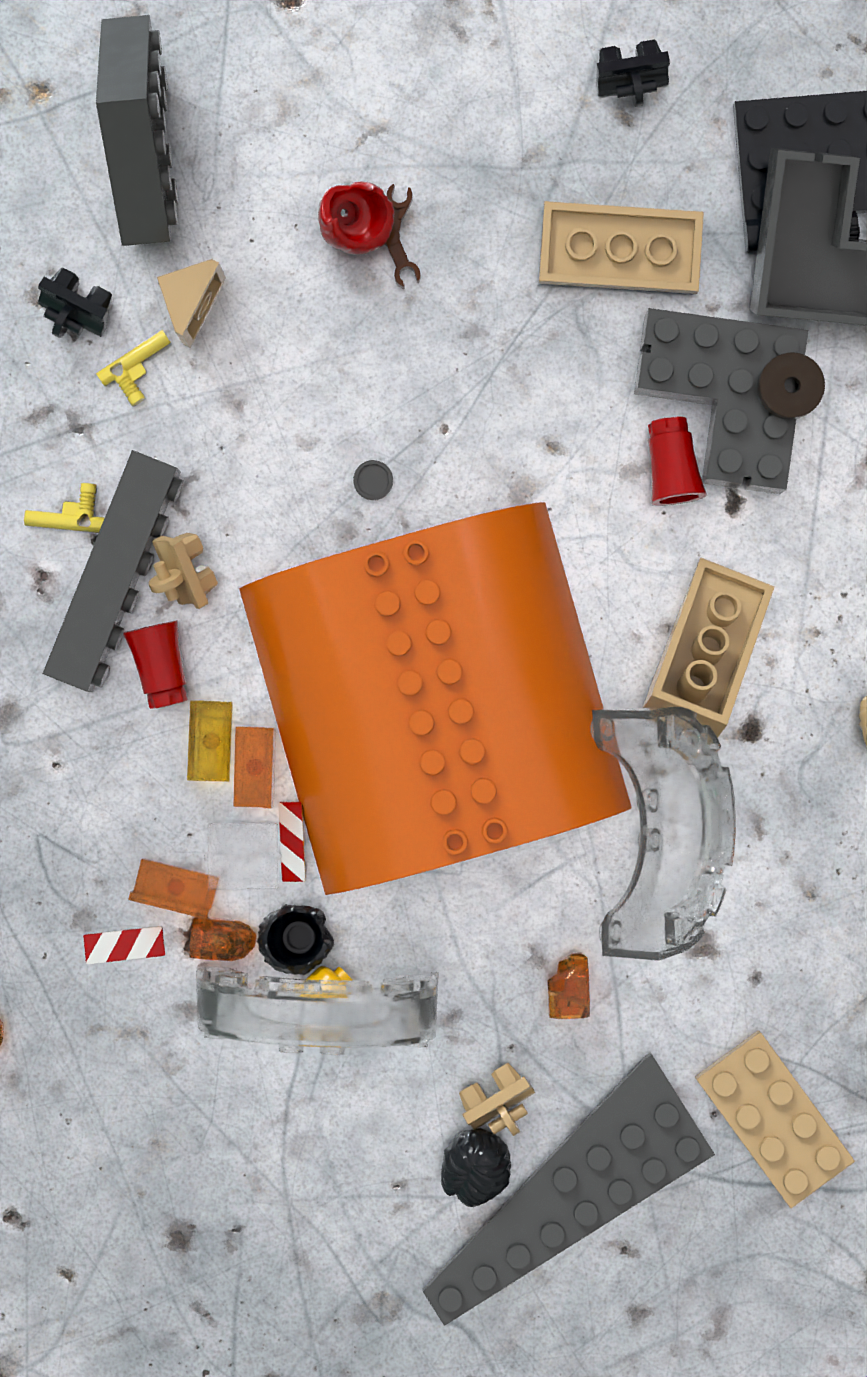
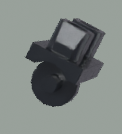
M655 39L641 41L637 44L635 50L636 57L622 59L621 50L616 46L601 48L599 50V63H597L596 74L598 96L616 94L617 98L631 96L634 107L643 106V94L657 92V86L669 85L668 67L670 59L668 51L661 52Z
M63 267L59 269L51 280L44 276L38 285V289L41 290L38 304L46 308L44 317L54 322L52 335L62 338L67 330L80 335L83 329H86L101 337L107 328L108 311L112 303L111 292L100 286H93L86 298L75 293L79 286V278L75 273Z

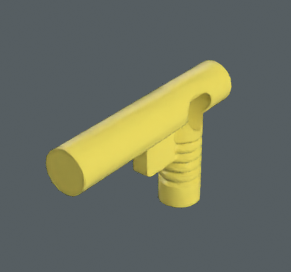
M161 330L96 374L104 386L115 380L123 393L126 394L125 396L128 397L127 399L130 404L135 406L145 399L137 384H134L136 380L146 374V370L141 362L171 342L164 331ZM122 365L123 373L121 376H117L112 373V369Z
M81 483L80 502H64L62 513L26 510L24 525L99 533L105 517L94 516L93 506L95 504L93 502H95L94 498L96 496L94 494H96L97 485ZM85 515H88L91 522L89 527L79 525V522Z

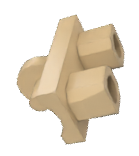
M184 533L175 538L160 536L153 540L152 543L160 561L153 565L157 575L149 581L151 591L153 593L165 592L168 601L177 600L178 604L181 605L194 604L197 609L207 605L206 594L218 582L214 572L208 566L200 565L194 569L191 562L193 558L203 553L204 548L199 536L192 533Z
M506 1063L491 1074L500 1089L498 1093L487 1099L478 1083L470 1085L459 1093L463 1107L466 1110L462 1115L467 1124L471 1125L474 1130L500 1115L501 1117L488 1124L493 1134L506 1127L513 1136L521 1132L515 1121L527 1115V1110L523 1104L510 1111L508 1109L530 1097L535 1091L525 1077L521 1078L509 1063Z

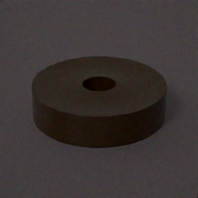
M795 352L784 353L773 358L764 367L758 380V394L763 406L771 414L782 419H798L806 416L819 405L825 391V379L819 365L810 357ZM788 379L795 380L798 384L797 392H788L784 386L785 381Z

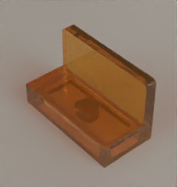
M236 727L233 807H263L267 809L274 807L276 728Z
M142 858L134 890L130 891L128 900L207 919L211 916L220 877Z

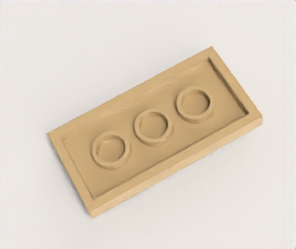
M544 201L539 284L697 294L699 291L704 212Z
M759 1030L695 1076V1079L790 1208L796 1206L855 1162Z

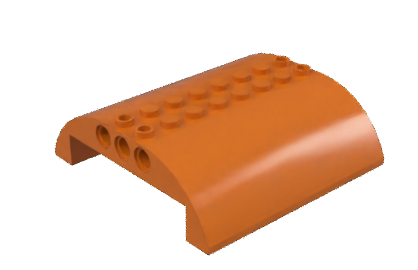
M545 502L505 508L426 528L308 562L239 588L298 800L302 802V814L325 895L360 889L494 853L579 828L632 808Z

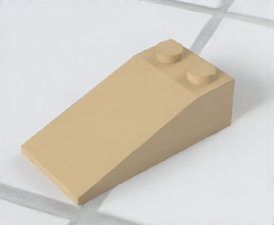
M700 558L641 711L716 741L728 724L775 586Z

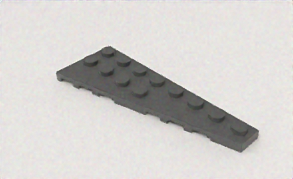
M651 1053L642 1058L643 1060L635 1069L618 1083L614 1091L599 1106L597 1105L570 1137L568 1136L534 1171L529 1180L503 1204V1207L486 1225L484 1224L468 1244L457 1255H454L423 1288V1293L444 1326L715 1155Z

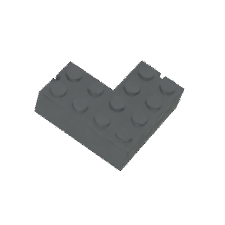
M150 15L101 19L96 108L122 246L170 242L171 225H177L175 204L178 203L177 185L175 178L171 179V148L169 143L165 144L164 133L167 132L165 112L167 111L165 91H168L165 66H161L160 55H162L160 31L152 30Z
M771 148L750 310L756 315L867 326V240L849 238L860 158L849 155Z
M648 308L644 316L640 345L642 354L638 360L634 394L712 405L702 475L703 484L738 488L743 484L744 477H750L745 482V490L781 494L787 490L796 419L779 418L771 414L763 406L758 394V380L764 367L773 358L790 352L805 355L809 330ZM788 379L785 381L784 386L788 392H797L798 384L795 380Z

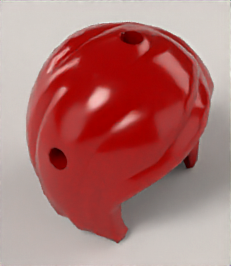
M360 181L354 182L351 185H337L329 188L320 201L318 211L320 232L327 244L335 249L349 254H367L382 247L389 239L394 224L395 211L393 203L384 194V191L373 183ZM342 209L345 211L343 216L341 215Z

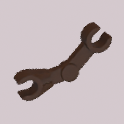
M392 184L387 190V197L393 203L395 211L394 224L385 245L388 247L396 266L394 273L395 282L398 287L405 289V285L400 278L402 271L406 269L413 271L417 283L420 282L421 277L418 266L413 262H409L399 234L401 222L412 203V191L408 187L406 200L402 203H397L392 199L395 185Z

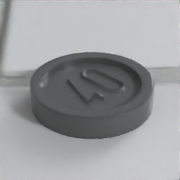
M369 460L362 463L356 469L353 483L361 497L367 500H379L391 491L393 476L386 464L377 460Z

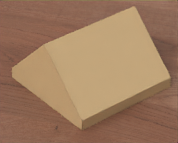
M213 259L157 277L175 333L183 345L191 348L226 279L219 262Z

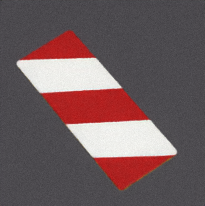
M279 802L282 881L305 882L302 802Z
M161 926L86 934L83 936L86 964L165 955Z

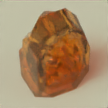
M195 916L191 929L189 958L236 961L245 958L255 947L257 935L249 925L234 919Z
M571 952L567 957L559 961L556 973L547 980L549 1018L579 1019L590 1017L588 958L581 952Z

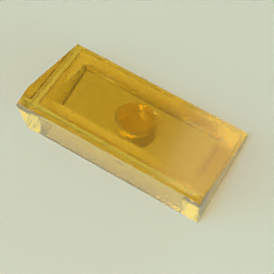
M190 700L188 781H230L233 702Z

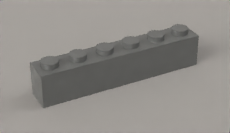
M131 451L42 674L86 692H93L95 686L102 687L110 667L105 664L110 649L116 650L123 637L124 628L120 627V623L124 613H131L139 596V591L134 589L140 575L146 576L154 558V554L149 552L154 538L163 536L169 517L164 515L169 501L176 502L181 492L184 480L179 478L181 471L177 467L137 451Z

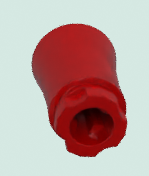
M677 416L652 421L648 425L650 434L648 444L652 473L651 504L657 506L676 505L706 497L707 493L699 473L694 452L692 433L688 432L687 418Z
M178 620L124 632L123 635L136 664L143 693L147 694L149 708H160L187 701V692L183 686L187 683L181 660Z

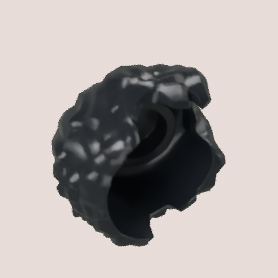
M285 904L280 909L271 912L263 918L264 921L258 926L259 936L257 943L259 952L265 957L264 962L268 963L274 970L284 972L285 974L306 975L317 965L322 964L323 959L327 958L334 946V939L324 926L326 921L325 914L319 908Z
M481 1128L460 1132L444 1150L441 1169V1185L444 1192L448 1196L457 1195L458 1199L467 1207L480 1206L492 1200L510 1183L511 1161L508 1146L499 1136Z

